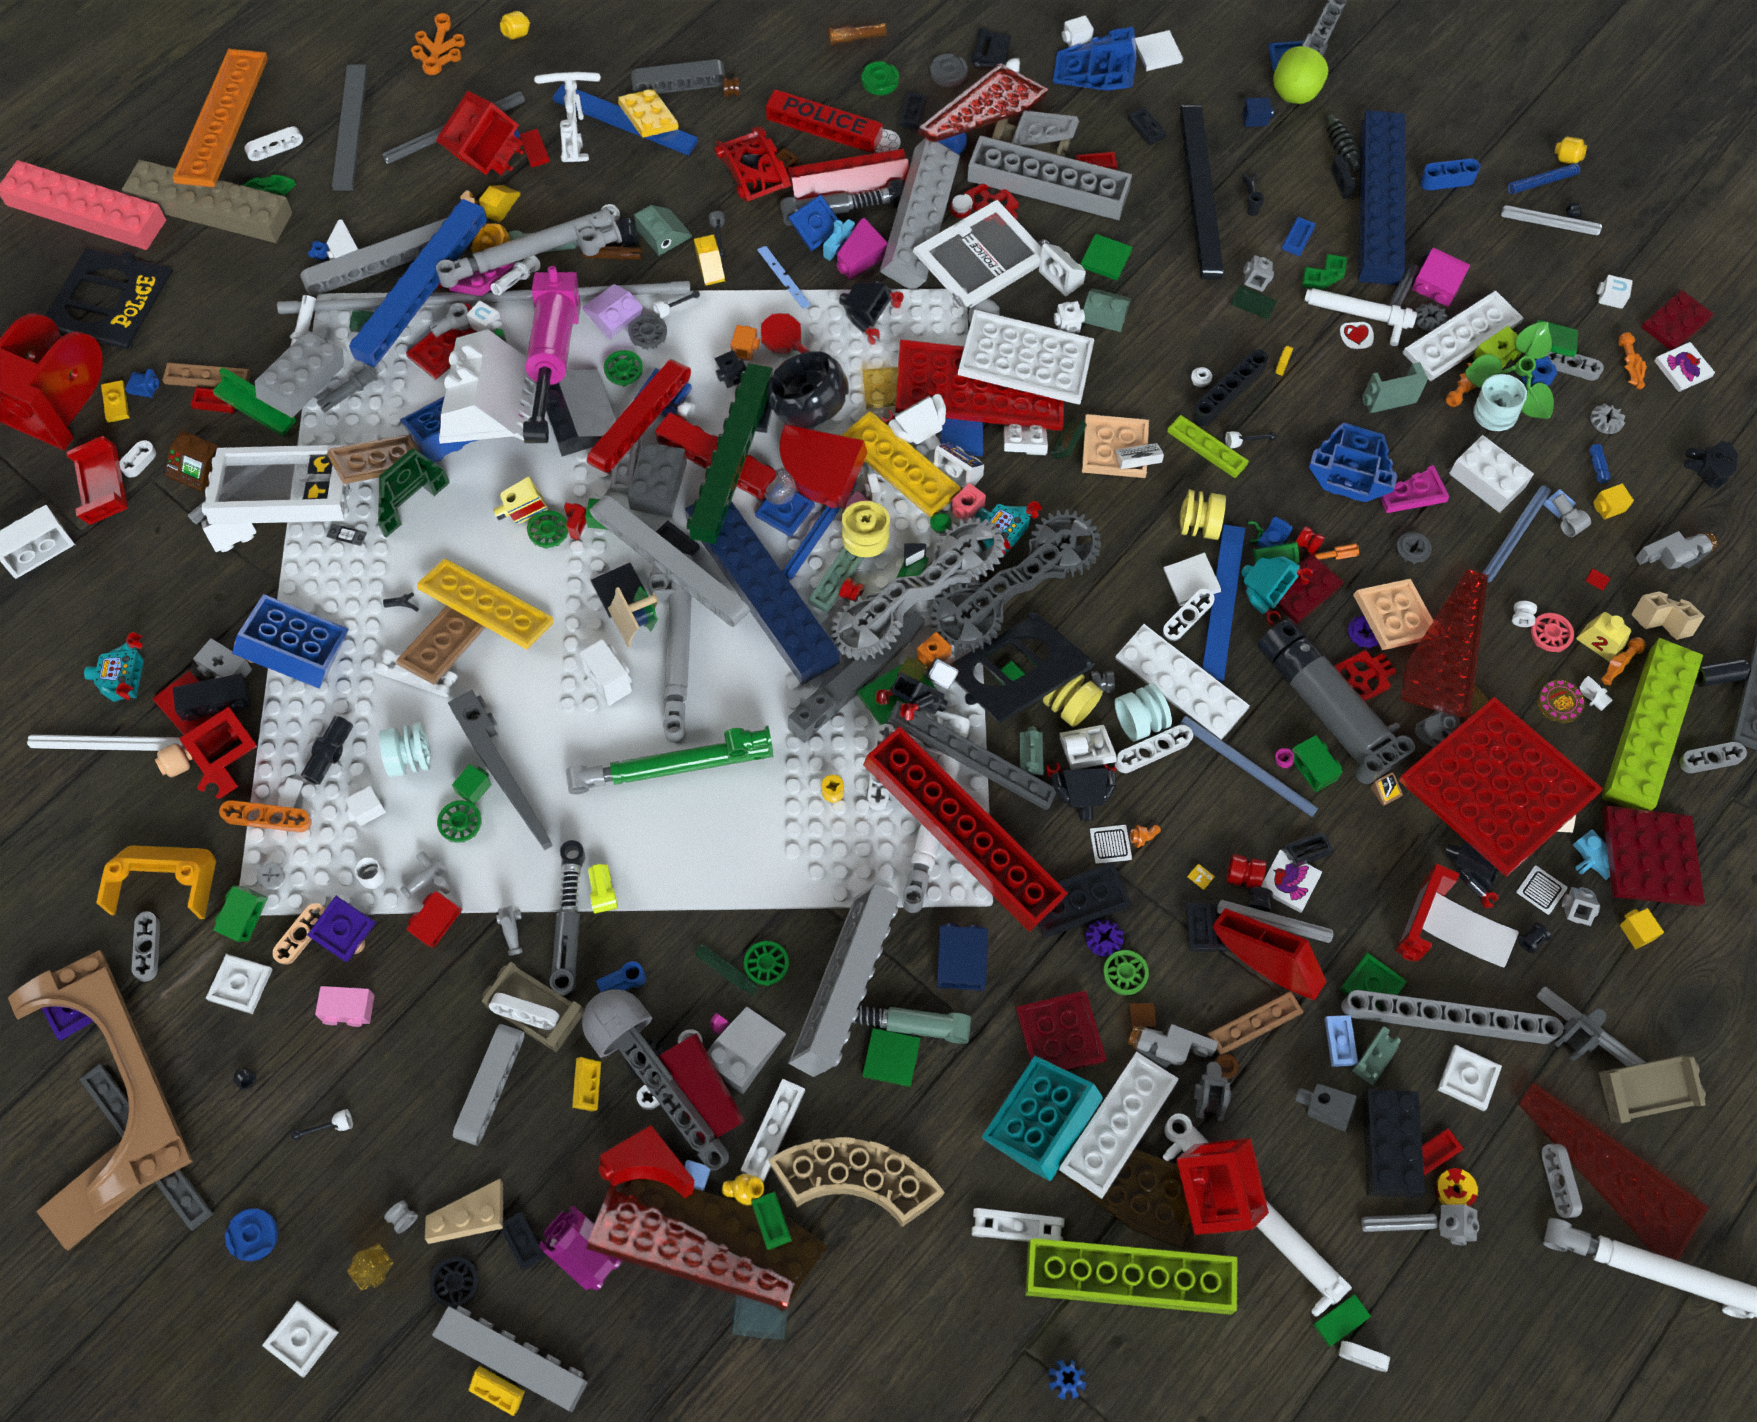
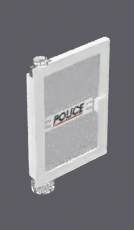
M996 200L913 249V253L954 296L952 298L953 305L958 309L963 306L966 310L1040 266L1042 246L1050 243L1045 239L1036 242L1004 206Z

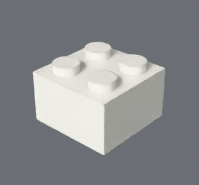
M601 639L579 653L586 675L609 706L632 692L630 686L632 680L628 674L630 671L624 661H618L616 658L617 653L611 644L607 646L604 640Z

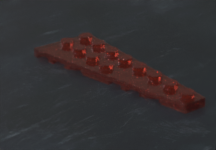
M1532 1083L1518 1105L1554 1144H1561L1566 1148L1570 1162L1653 1253L1678 1261L1709 1207L1538 1085Z
M612 1185L608 1189L586 1248L787 1310L794 1286L792 1281L769 1269L765 1270L753 1265L751 1259L745 1256L743 1258L738 1257L728 1251L729 1247L723 1244L721 1246L707 1240V1235L677 1219L673 1220L664 1217L657 1208L653 1206L648 1208L637 1202L636 1197L633 1195L627 1197L616 1191V1186L613 1187Z

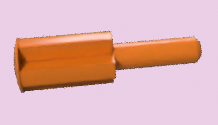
M1357 543L1334 547L1333 551L1317 553L1314 556L1318 560L1335 557L1336 560L1359 556V547Z

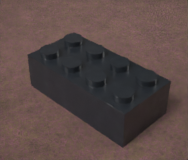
M1368 1089L1362 1095L1367 1195L1419 1198L1425 1193L1419 1092Z

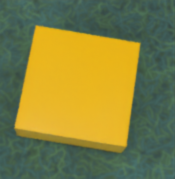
M1289 346L1284 348L1275 371L1276 374L1283 376L1293 348Z

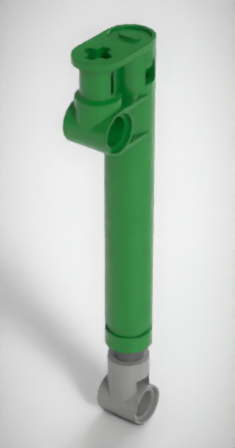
M769 725L765 726L764 730L753 732L742 728H732L724 732V743L622 760V762H610V767L603 768V765L587 768L583 765H574L566 769L568 790L570 794L578 795L588 792L589 788L606 786V782L613 781L614 785L623 784V782L629 783L772 758L774 756Z

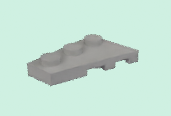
M1024 111L1011 144L1026 147L1073 138L1079 120L1077 116Z

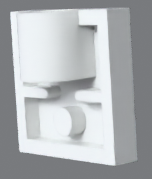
M1019 424L1004 425V451L1026 452V455H1046L1048 448L1046 428L1040 425H1031L1030 427H1022Z
M1104 725L1060 733V741L1071 770L1116 762V753Z

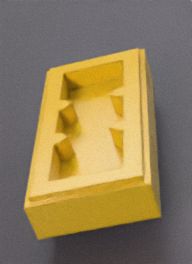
M123 380L102 384L105 417L108 423L130 418Z
M584 1057L576 1058L572 1108L592 1112L598 1110L601 1061Z
M481 1366L476 1369L468 1390L512 1416L518 1411L525 1392Z

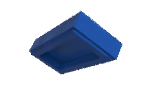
M1297 217L1282 246V250L1300 257L1315 229L1316 223Z

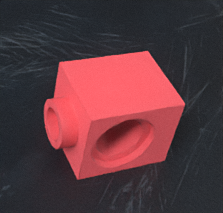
M969 483L952 500L954 515L968 522V519H972L980 507L985 506L986 495Z

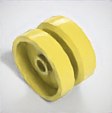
M859 501L847 507L842 515V543L845 549L858 557H873L886 550L889 544L890 515L882 505L872 501Z

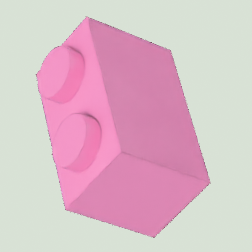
M320 986L315 1015L326 1025H337L338 1022H346L349 1026L360 1027L362 1023L370 1024L375 995L369 989Z

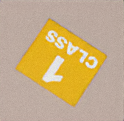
M1200 864L1187 876L1203 890L1215 878L1214 875Z

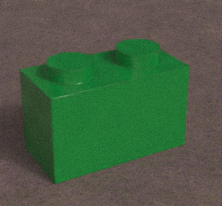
M1317 735L1295 746L1292 750L1294 754L1293 763L1315 793L1336 782L1343 772L1340 763L1333 759L1328 752L1327 745L1322 740L1320 741Z
M232 886V889L225 896L226 902L222 911L216 916V924L213 930L237 942L249 941L268 897L245 886Z

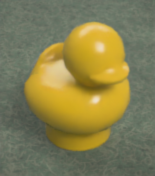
M741 1174L734 1181H725L722 1187V1193L725 1197H735L738 1202L744 1205H751V1200L761 1197L764 1192L762 1180L751 1174Z

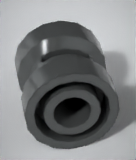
M1090 671L1089 681L1106 693H1114L1115 677L1113 671H1105L1104 673Z

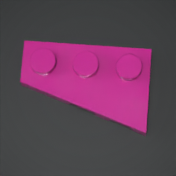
M516 262L488 270L481 274L479 271L473 272L472 276L458 280V283L454 287L449 288V290L482 296L491 290L493 283L510 272Z
M1434 465L1427 468V471L1421 474L1416 473L1405 482H1398L1395 484V489L1392 493L1381 496L1379 499L1386 513L1444 503L1448 501L1449 495Z

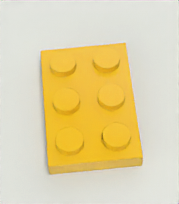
M654 89L618 97V104L642 138L678 129L677 120Z

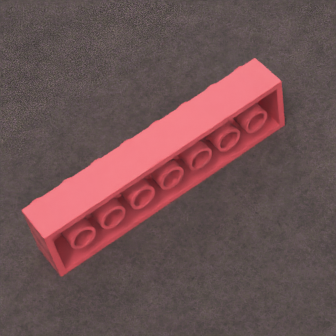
M19 160L15 162L0 183V196L7 206L144 250L148 249L166 222V218L158 204Z

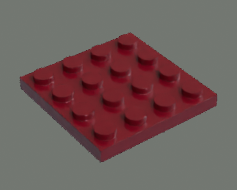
M1606 806L1602 809L1613 897L1693 906L1705 904L1692 815Z

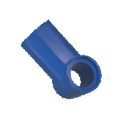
M631 961L626 963L622 969L596 982L600 992L612 989L627 991L644 985L646 973L639 963ZM631 971H639V976L636 979H628Z

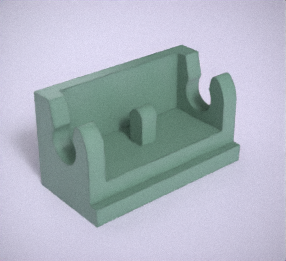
M1383 1027L1375 1035L1359 1059L1358 1064L1352 1070L1372 1086L1391 1060L1401 1042L1399 1037L1391 1038L1388 1035L1390 1030L1386 1027Z

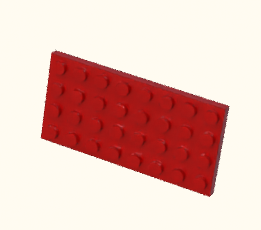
M900 339L895 413H901L928 397L927 388L929 387L930 392H935L937 390L936 384H938L946 406L947 419L1003 425L1019 424L1022 427L1040 425L1049 430L1062 431L1063 400L958 375L964 346Z

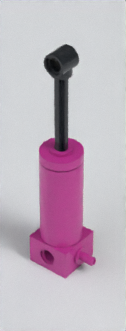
M550 266L548 272L534 273L532 296L535 310L525 370L528 376L537 382L532 417L523 423L524 443H548L549 428L548 422L545 420L549 387L551 384L562 381L566 375L573 324H579L581 302L576 272H557L555 266Z

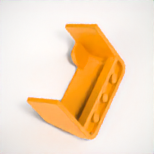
M128 846L105 865L96 903L110 915H115L122 882L128 876L129 871L175 873L176 879L181 884L192 886L188 908L199 919H205L216 858L209 850L200 848Z

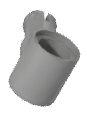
M455 303L450 306L449 313L445 315V318L429 326L435 337L437 338L450 329L459 331L468 329L470 327L466 315L468 309L462 303Z
M1564 493L1552 500V503L1562 515L1561 529L1568 537L1576 536L1591 525L1589 515L1583 510L1574 509Z

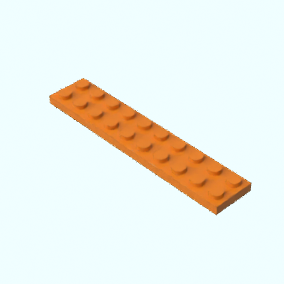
M228 49L173 174L174 183L215 187L267 63V53Z

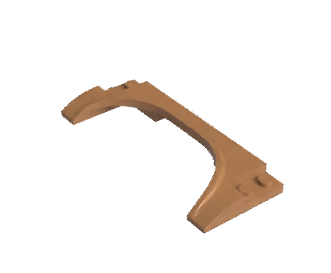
M101 950L54 973L49 970L37 976L8 997L16 1019H20L42 1007L49 1006L70 1008L87 1015L103 1032L121 1073L129 1099L128 1121L123 1138L114 1155L100 1174L86 1188V1193L95 1213L193 1162Z

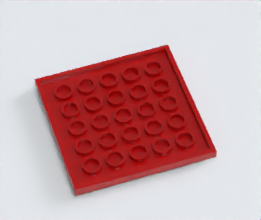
M1495 697L1406 771L1399 779V782L1506 877L1603 790L1601 786Z

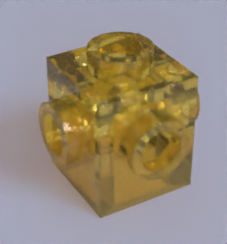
M378 1243L358 1252L352 1258L353 1263L347 1272L360 1290L363 1291L370 1286L376 1288L386 1280V1273L394 1263Z

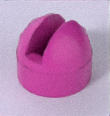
M1282 748L1276 752L1275 761L1279 767L1283 769L1289 768L1294 762V754L1290 749Z
M715 1013L711 1019L710 1028L715 1033L721 1034L731 1023L718 1013Z

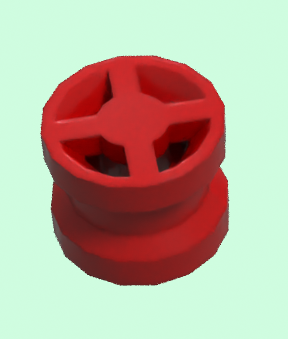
M848 577L841 586L839 597L843 599L848 598L856 603L858 602V596L862 597L865 585L857 584L852 578Z

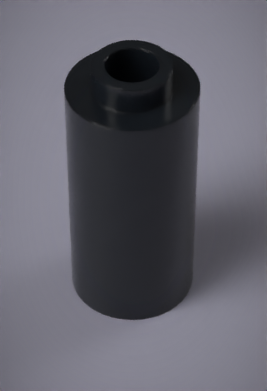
M1743 658L1702 664L1699 667L1695 682L1699 687H1706L1744 680L1750 672V667Z

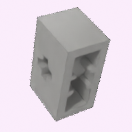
M211 638L193 658L198 665V671L207 677L212 675L215 679L240 673L246 677L252 670L246 659L232 654L233 651Z

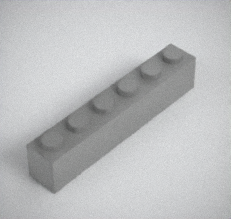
M459 1305L456 1310L448 1306L432 1336L572 1412L588 1383L582 1379L584 1373L571 1366L568 1371L559 1367L562 1361L549 1354L546 1358L537 1355L538 1348L527 1342L523 1346L515 1343L516 1336L505 1330H502L501 1334L493 1331L494 1324L481 1317L478 1322L469 1318L472 1312Z

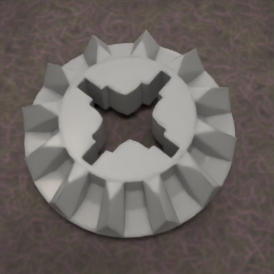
M1604 403L1601 406H1596L1590 416L1592 425L1598 431L1606 434L1619 432L1625 424V415L1621 414V409H1615L1614 405L1607 406ZM1609 414L1611 416V420L1608 423H1606V415Z

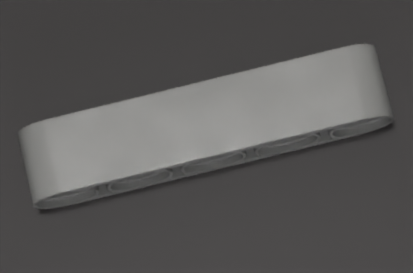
M503 1024L497 1027L455 1125L453 1138L476 1146L480 1144L522 1045L524 1031Z

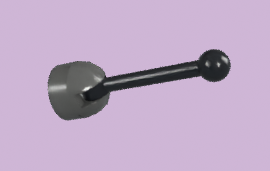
M714 211L709 214V223L713 228H716L719 255L724 257L725 251L722 248L720 228L725 224V216L721 211Z

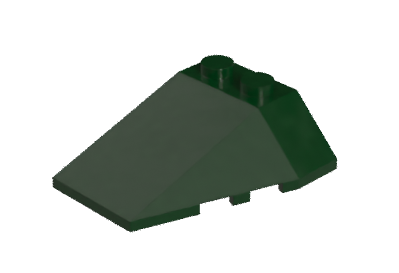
M414 448L409 450L379 476L378 526L385 538L402 525L396 509L420 488L424 487L429 493L436 496L450 483L446 471Z

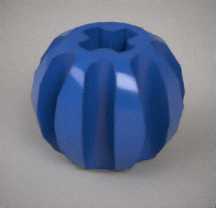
M1063 1359L1056 1361L1055 1364L1059 1371L1050 1368L1047 1375L1055 1380V1382L1048 1383L1050 1390L1058 1388L1060 1392L1057 1397L1063 1400L1065 1399L1066 1392L1070 1394L1071 1400L1079 1397L1076 1387L1084 1391L1087 1384L1080 1381L1079 1378L1086 1375L1084 1369L1082 1368L1077 1371L1075 1369L1077 1362L1069 1359V1366H1065ZM1068 1373L1071 1374L1072 1378L1070 1381L1072 1385L1070 1383L1064 1385L1062 1383L1064 1377L1061 1374L1065 1376Z

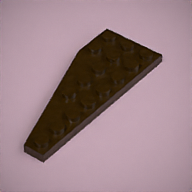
M1084 1131L1081 1132V1134H1080L1079 1137L1077 1138L1076 1142L1078 1141V1139L1080 1138V1136L1082 1135V1133H1083ZM1134 1149L1103 1198H1100L1059 1169L1057 1170L1060 1175L1132 1231L1179 1248L1183 1246L1191 1217L1177 1164Z
M635 1179L627 1181L620 1191L622 1195L782 1313H784L828 1249L827 1245L787 1216H784L792 1241L767 1250L753 1206L744 1205L740 1202L694 1188L693 1194L684 1199L675 1189L662 1182L649 1179Z

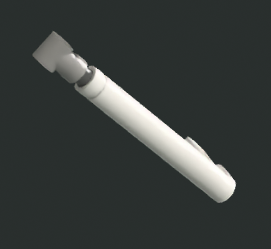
M937 711L936 714L926 713L927 717L967 738L971 724L967 718ZM920 741L919 746L956 781L960 762L935 748H926L924 746L926 743ZM922 824L919 828L913 851L914 854L910 862L913 870L909 871L903 892L902 905L910 913H916L923 907L930 878L928 871H932L934 868V859H936L940 844ZM913 895L917 896L919 901L911 903L907 898Z
M1549 1218L1543 1242L1548 1248L1557 1251L1570 1250L1584 1256L1587 1253L1591 1254L1595 1261L1607 1263L1609 1266L1723 1303L1722 1311L1730 1316L1757 1318V1287L1616 1240L1611 1241L1603 1236H1599L1598 1239L1592 1238L1590 1233L1574 1229L1570 1223L1556 1218Z

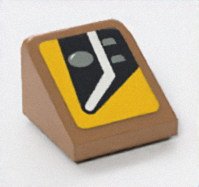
M1393 772L1376 780L1370 787L1383 806L1403 796Z

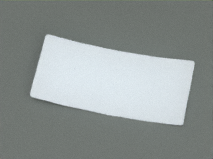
M1437 892L1422 928L1461 950L1503 968L1506 966L1519 934L1518 931L1476 914Z

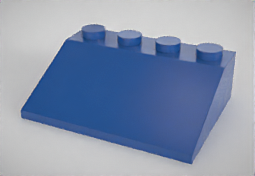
M444 397L400 419L422 454L432 462H438L449 453L461 450L466 444L478 441L440 443L439 434Z
M263 594L237 634L232 654L320 689L349 629Z

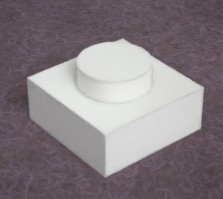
M876 473L867 475V484H864L866 497L870 496L872 502L880 503L881 491Z

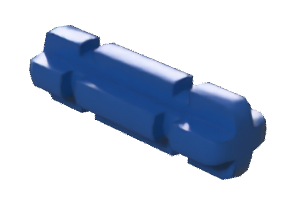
M1594 444L1589 448L1591 457H1593L1591 459L1595 473L1598 474L1596 475L1597 480L1600 484L1607 483L1611 476L1608 471L1605 455L1602 453L1603 448L1600 444Z

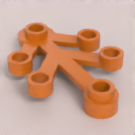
M445 13L438 14L435 17L438 30L434 44L427 37L426 32L418 31L415 34L417 43L423 44L431 52V56L428 57L419 45H415L411 49L413 57L423 62V71L428 75L438 74L442 70V65L449 61L458 62L462 58L459 49L451 48L454 46L460 48L465 45L463 35L456 34L452 39L443 43L445 32L451 27L450 17ZM451 49L448 54L439 58L440 54Z

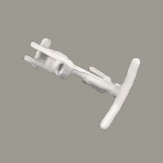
M565 72L537 75L534 78L537 84L565 81L566 95L564 96L567 120L560 122L561 160L563 162L589 160L588 154H580L583 143L581 133H577L576 105L579 120H583L580 97L575 91L577 88L575 80L599 81L601 79L599 73Z

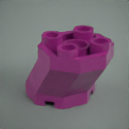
M573 1205L569 1208L572 1212L568 1214L565 1211L559 1213L546 1228L543 1235L547 1239L545 1244L540 1241L539 1247L584 1289L593 1288L596 1291L602 1287L605 1277L611 1270L616 1269L621 1264L623 1259L620 1255L621 1248Z

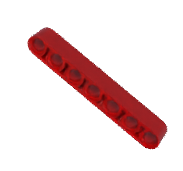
M673 359L667 361L590 450L587 456L588 465L604 473L611 472L688 382L691 376V368Z

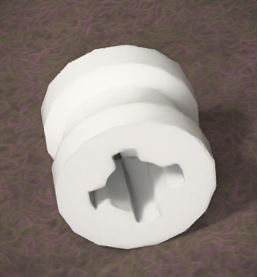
M1529 601L1515 603V614L1512 617V622L1520 627L1533 626L1536 620L1534 614L1537 612V606Z

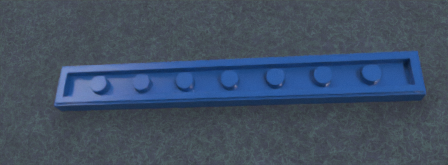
M562 84L553 96V101L565 106V84ZM575 90L576 94L580 97L583 114L641 136L620 106L580 90ZM678 129L644 137L688 156L698 143V137Z
M1225 524L1222 528L1216 569V579L1221 587V592L1214 594L1202 669L1221 684H1223L1245 533V528Z

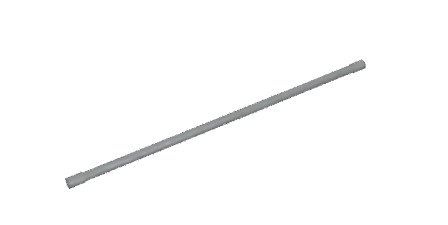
M690 281L618 285L629 291L632 295L690 293ZM611 286L579 287L580 298L597 297ZM532 290L505 291L500 296L498 294L495 295L493 292H487L482 296L465 293L430 295L423 306L450 305L455 303L469 304L477 303L478 301L483 303L533 300ZM385 297L320 300L315 302L313 311L377 308L385 300ZM302 301L277 302L278 313H299Z

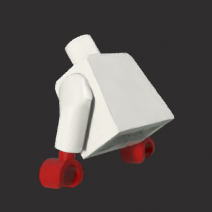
M936 384L937 390L935 392H930L928 387V397L901 413L894 415L892 411L888 410L891 414L889 419L886 420L881 416V419L897 437L908 443L915 442L919 444L925 441L930 451L941 445L936 433L943 430L942 425L946 419V406L938 384Z

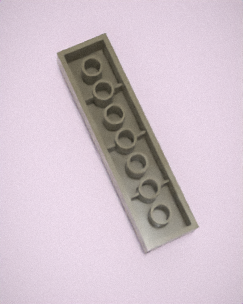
M143 160L138 161L122 188L124 194L158 204L165 215L273 243L278 241L292 215L290 205L284 196L222 180H217L215 187L177 184L173 180L175 168Z

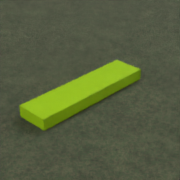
M1182 415L1168 428L1167 432L1234 478L1248 465L1249 461Z

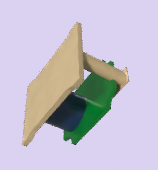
M641 586L635 594V603L630 605L627 604L620 588H616L615 597L611 606L608 607L628 648L631 647V641L635 632L641 626L647 627L651 632L658 620L655 612L658 598L654 592L651 596H648Z

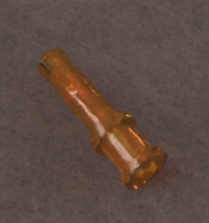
M885 23L852 28L848 25L839 29L828 28L830 45L839 42L850 43L855 39L886 36Z

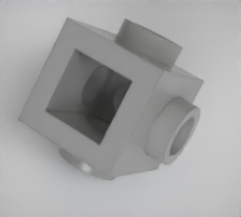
M1254 255L1252 260L1248 261L1244 266V285L1263 292L1267 284L1273 279V262L1267 258Z
M1571 887L1569 894L1564 895L1562 907L1568 920L1591 926L1594 917L1599 913L1600 903H1598L1593 891L1583 887L1580 889Z
M1465 1204L1441 1205V1218L1439 1220L1440 1236L1451 1240V1244L1466 1245L1467 1241H1477V1233L1479 1231L1477 1210Z

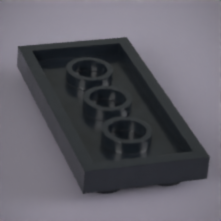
M1113 862L1057 882L1068 894L1038 924V927L1044 939L1130 908L1132 905Z

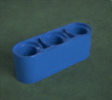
M1462 159L1428 164L1420 179V186L1425 190H1437L1472 185L1480 170V163L1475 159Z

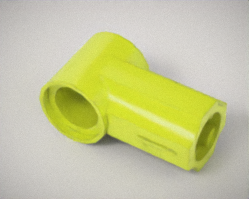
M596 864L588 868L592 890L590 898L594 914L618 909L608 864Z

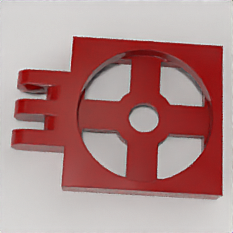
M981 184L964 192V195L967 194L972 198V209L975 212L991 204L987 202L988 199L998 200L999 202L1007 199L1008 203L1004 208L1016 220L1018 219L1017 214L1014 212L1018 208V202L1007 189H998L1000 193L991 195L987 191L991 187H988L987 184ZM979 194L983 201L976 204L974 196ZM996 212L982 220L985 224L994 220L1000 228L1007 224Z
M1366 650L1334 666L1340 674L1342 669H1346L1350 675L1346 681L1352 688L1360 689L1363 695L1359 694V696L1364 701L1388 690L1391 684L1386 678L1397 672L1394 667L1386 671V668L1392 665L1389 660L1381 664V661L1386 659L1384 653L1371 658ZM1358 661L1364 662L1369 669L1364 672L1358 671L1354 663ZM1355 676H1361L1363 682H1356ZM1376 677L1379 681L1378 686L1372 691L1367 682L1369 679Z

